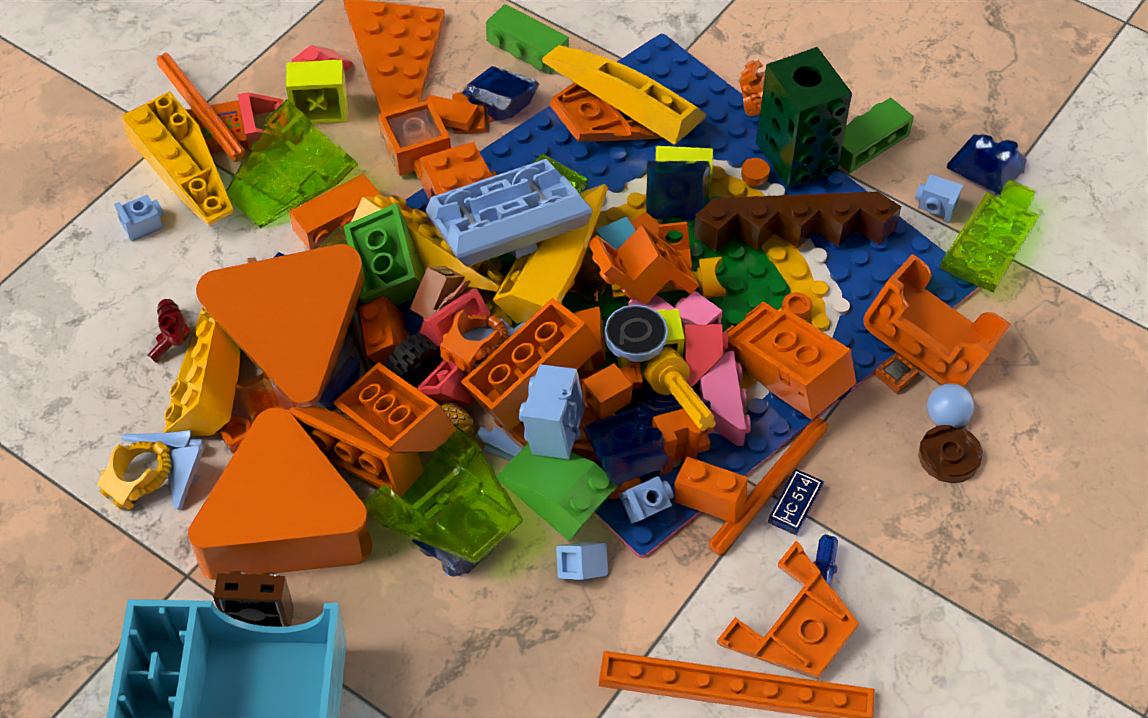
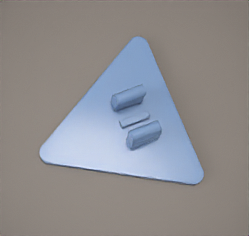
M201 445L170 450L169 455L172 462L170 465L172 467L169 469L171 472L167 476L175 509H182L190 486H194L201 478L200 475H194L203 452Z

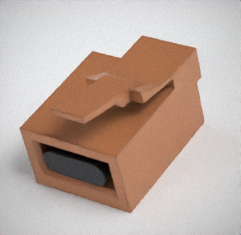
M446 266L427 267L410 310L421 315L423 320H425L458 298L471 281H463L464 276Z

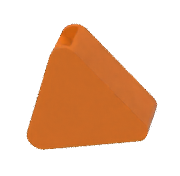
M336 244L209 271L199 279L196 286V294L210 317L294 407L318 406V404L322 406L324 395L326 396L327 387L334 373L365 282V273L359 253L349 245Z
M270 408L264 410L256 417L188 528V537L199 568L205 577L212 580L217 579V573H229L231 571H240L250 575H262L264 573H283L356 565L369 557L373 547L366 522L367 511L365 505L295 417L283 408Z

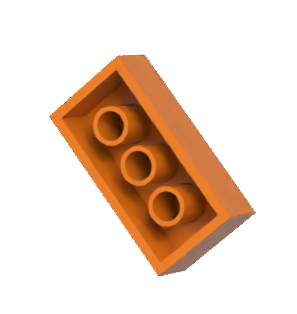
M552 298L469 373L461 383L477 403L510 432L521 423L519 419L520 407L528 399L529 381L532 376H536L539 364L579 369L602 346L584 321Z

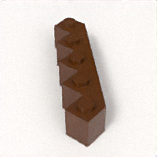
M878 191L714 198L696 214L694 237L715 252L734 235L756 250L774 234L798 249L815 232L838 247L855 231L880 245L897 228L902 206Z

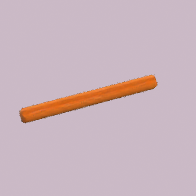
M163 53L158 55L156 60L160 69L230 159L234 162L244 159L245 149L170 54Z
M820 417L812 419L747 496L736 522L726 521L709 541V549L717 555H723L826 433L828 427L826 421Z

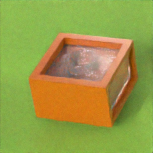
M431 99L378 115L381 139L399 176L415 171L413 160L451 148L450 136Z

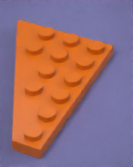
M344 0V8L347 12L364 68L367 71L368 80L374 92L379 112L382 114L421 102L445 18L444 9L370 0Z

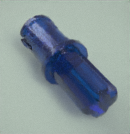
M825 534L819 539L816 561L812 563L817 566L822 577L831 587L833 575L837 573L838 569L835 565L838 539L835 536Z

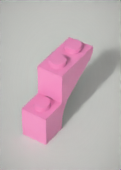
M696 291L687 298H681L675 307L658 295H655L646 305L637 298L630 300L627 305L647 306L655 311L679 309L682 327L684 325L721 324L722 310Z

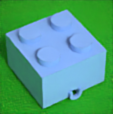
M539 364L536 376H532L529 381L528 399L521 404L519 419L523 422L525 428L524 438L528 441L531 454L569 460L574 442L581 436L579 426L585 411L577 369Z

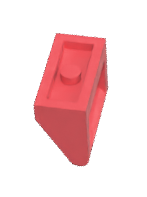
M250 92L237 94L249 153L292 144L293 140L285 104L282 99ZM275 111L279 132L255 127L253 115Z
M471 288L425 319L419 334H424L436 346L440 347L443 335L449 332L459 311L465 310L467 315L470 316L474 314L476 316L478 314L490 316L491 314L478 290Z

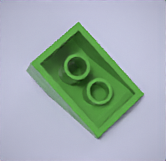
M395 203L344 225L347 243L359 253L365 273V282L360 293L361 300L367 304L379 297L385 296L395 306L414 299L425 272L399 205Z
M529 443L496 476L501 483L569 542L600 509L619 485L596 463L573 452H571L569 460L531 454Z

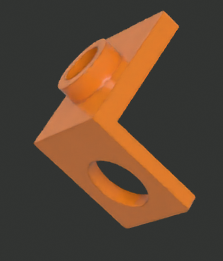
M688 223L659 224V238L682 254L692 271ZM676 230L681 232L683 237L677 243H670L665 238L666 234Z

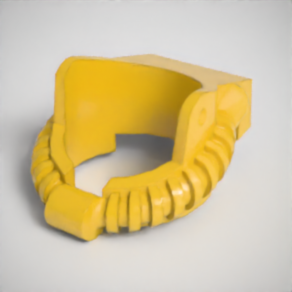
M137 441V443L133 442L131 445H117L110 454L109 465L105 470L101 471V478L97 482V485L101 488L99 492L107 499L110 496L115 500L112 503L119 509L126 508L130 511L135 506L132 501L140 499L144 494L153 493L168 478L167 475L171 472L169 469L172 467L170 465L172 463L169 455L170 448L161 441L156 443ZM146 452L158 455L156 471L149 468L139 479L133 482L125 481L124 473L127 472L128 465L136 456Z

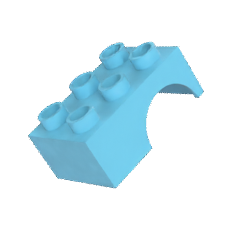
M128 599L107 718H339L347 646L339 603H324L322 614L308 623L288 627H268L253 625L231 618L216 608L212 601Z

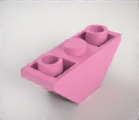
M727 351L700 379L699 398L714 415L713 420L716 424L713 430L736 446H744L745 433H750L749 414H744L743 407H746V392L744 388L739 387V381H742L741 363H735L734 351Z

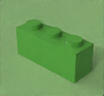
M504 4L486 21V39L489 43L549 75L555 70L543 63L542 58L558 45L569 47L568 36L507 4Z
M891 97L882 103L875 104L865 114L856 116L846 125L839 165L850 174L908 137L911 132L914 116Z

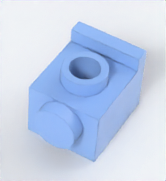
M930 174L926 184L920 183L915 196V200L920 201L918 208L945 217L944 222L949 223L958 204L963 185Z
M148 194L123 205L120 202L114 204L119 221L130 241L163 228L160 216L164 215L158 200L151 201Z
M657 476L619 493V497L630 522L634 523L671 507L670 499L673 498V492L669 483L666 480L661 482L660 477ZM649 491L653 494L654 503H650L647 500V493Z

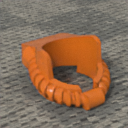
M752 60L745 64V69L741 72L742 75L739 79L744 110L748 116L759 115L761 109L765 71L760 73L757 71L763 67L759 60L755 62Z
M465 310L459 311L449 332L443 335V341L440 344L441 357L445 361H451L456 364L460 370H466L471 373L475 369V362L480 364L484 358L486 359L509 338L504 321L494 315L490 316V318L480 314L478 316L475 314L470 316L467 315ZM489 326L494 329L487 338L480 341H470L463 337L472 328Z

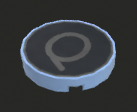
M630 305L624 306L612 313L607 319L604 336L607 347L614 355L620 358L621 356L626 357L628 361L640 362L650 360L659 355L666 343L668 329L664 318L657 311L647 306Z

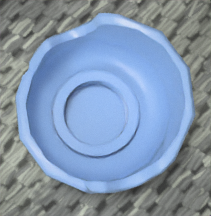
M951 383L935 388L927 401V411L930 420L938 426L951 425L955 428L966 426L974 413V401L970 392L959 384Z

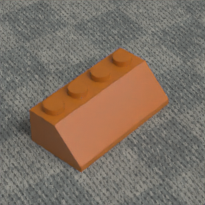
M379 362L333 402L337 409L393 452H433L457 431L438 403Z
M321 406L291 407L289 410L333 466L399 498L406 493L424 471L418 452L391 451L357 423L345 418L336 410L330 411Z

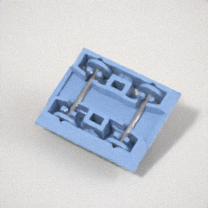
M547 159L430 198L426 208L427 215L457 259L466 267L508 252L516 258L533 253L537 250V242L584 227L592 215L591 207L582 199L580 193Z

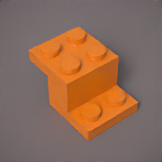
M474 141L413 160L414 170L429 201L433 196L492 177Z
M643 225L618 249H615L598 235L588 243L594 254L592 259L601 269L599 272L601 277L610 285L614 283L619 285L622 292L631 300L637 298L646 305L667 282L678 290L682 287L690 294L699 287L682 254Z

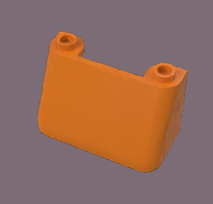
M912 254L891 276L864 315V325L871 334L940 384L951 383L964 387L991 353L1011 323L994 312L982 313L974 323L925 289L931 279L930 268L925 262Z

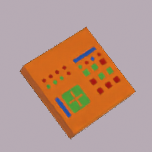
M239 100L210 105L241 146H248ZM187 109L186 111L199 125L209 152L224 151L192 109Z

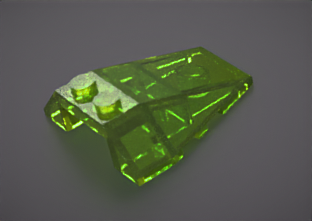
M286 99L265 121L263 125L265 130L258 142H253L250 148L252 153L245 165L241 163L226 193L228 198L261 229L289 213L294 208L338 185L358 163L339 145L336 146L296 106Z
M454 425L457 431L443 445L433 451L434 458L423 467V473L402 497L386 484H383L365 499L363 504L366 507V511L384 527L477 564L523 523V518L505 488H502L495 476V471L486 461L478 443L457 425Z

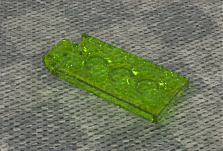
M1009 179L1000 198L986 192L942 259L939 268L994 293L1039 219L1038 214L1028 210L1036 190Z

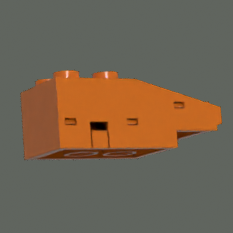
M763 301L748 314L746 313V318L735 327L731 325L730 328L724 331L728 335V348L725 351H734L735 360L741 363V366L763 386L811 420L856 384L851 349L786 308L779 312Z

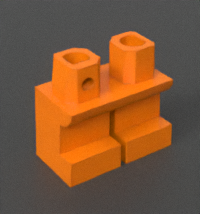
M684 408L653 417L650 437L652 438L655 466L659 474L663 475L672 472L675 461L681 459L685 461L686 457L696 459L698 453L709 450L710 440L707 434L713 433L714 427H707L705 431L700 430Z

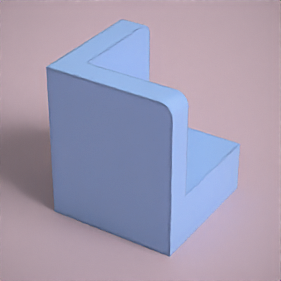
M577 542L556 546L558 579L585 580L608 575L606 542Z

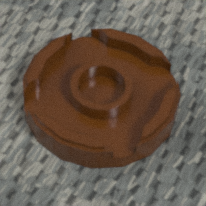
M940 425L926 432L920 442L918 457L921 466L930 476L939 481L958 483L964 482L975 475L980 468L983 451L978 439L968 430L964 429L962 431L951 425Z

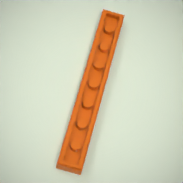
M603 651L599 677V687L817 718H873L874 688Z

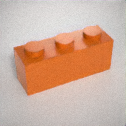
M362 173L289 211L292 229L309 250L324 246L329 241L345 234L344 225L351 223L362 197H375L381 194Z

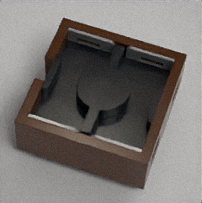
M240 571L217 573L213 599L216 607L222 613L253 625L268 627L291 626L294 605L285 576H280L276 573L250 575Z

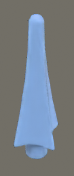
M497 426L494 427L492 432L481 427L476 434V438L485 443L484 452L511 461L522 450Z
M192 430L122 435V439L128 442L151 441L156 443L161 441L170 450L194 445H201L203 451L205 448L204 440L193 439Z

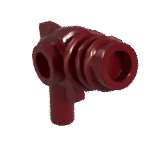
M163 299L157 305L161 333L156 337L158 344L147 354L156 363L172 345H182L192 332L191 328L187 325L184 314L172 299Z

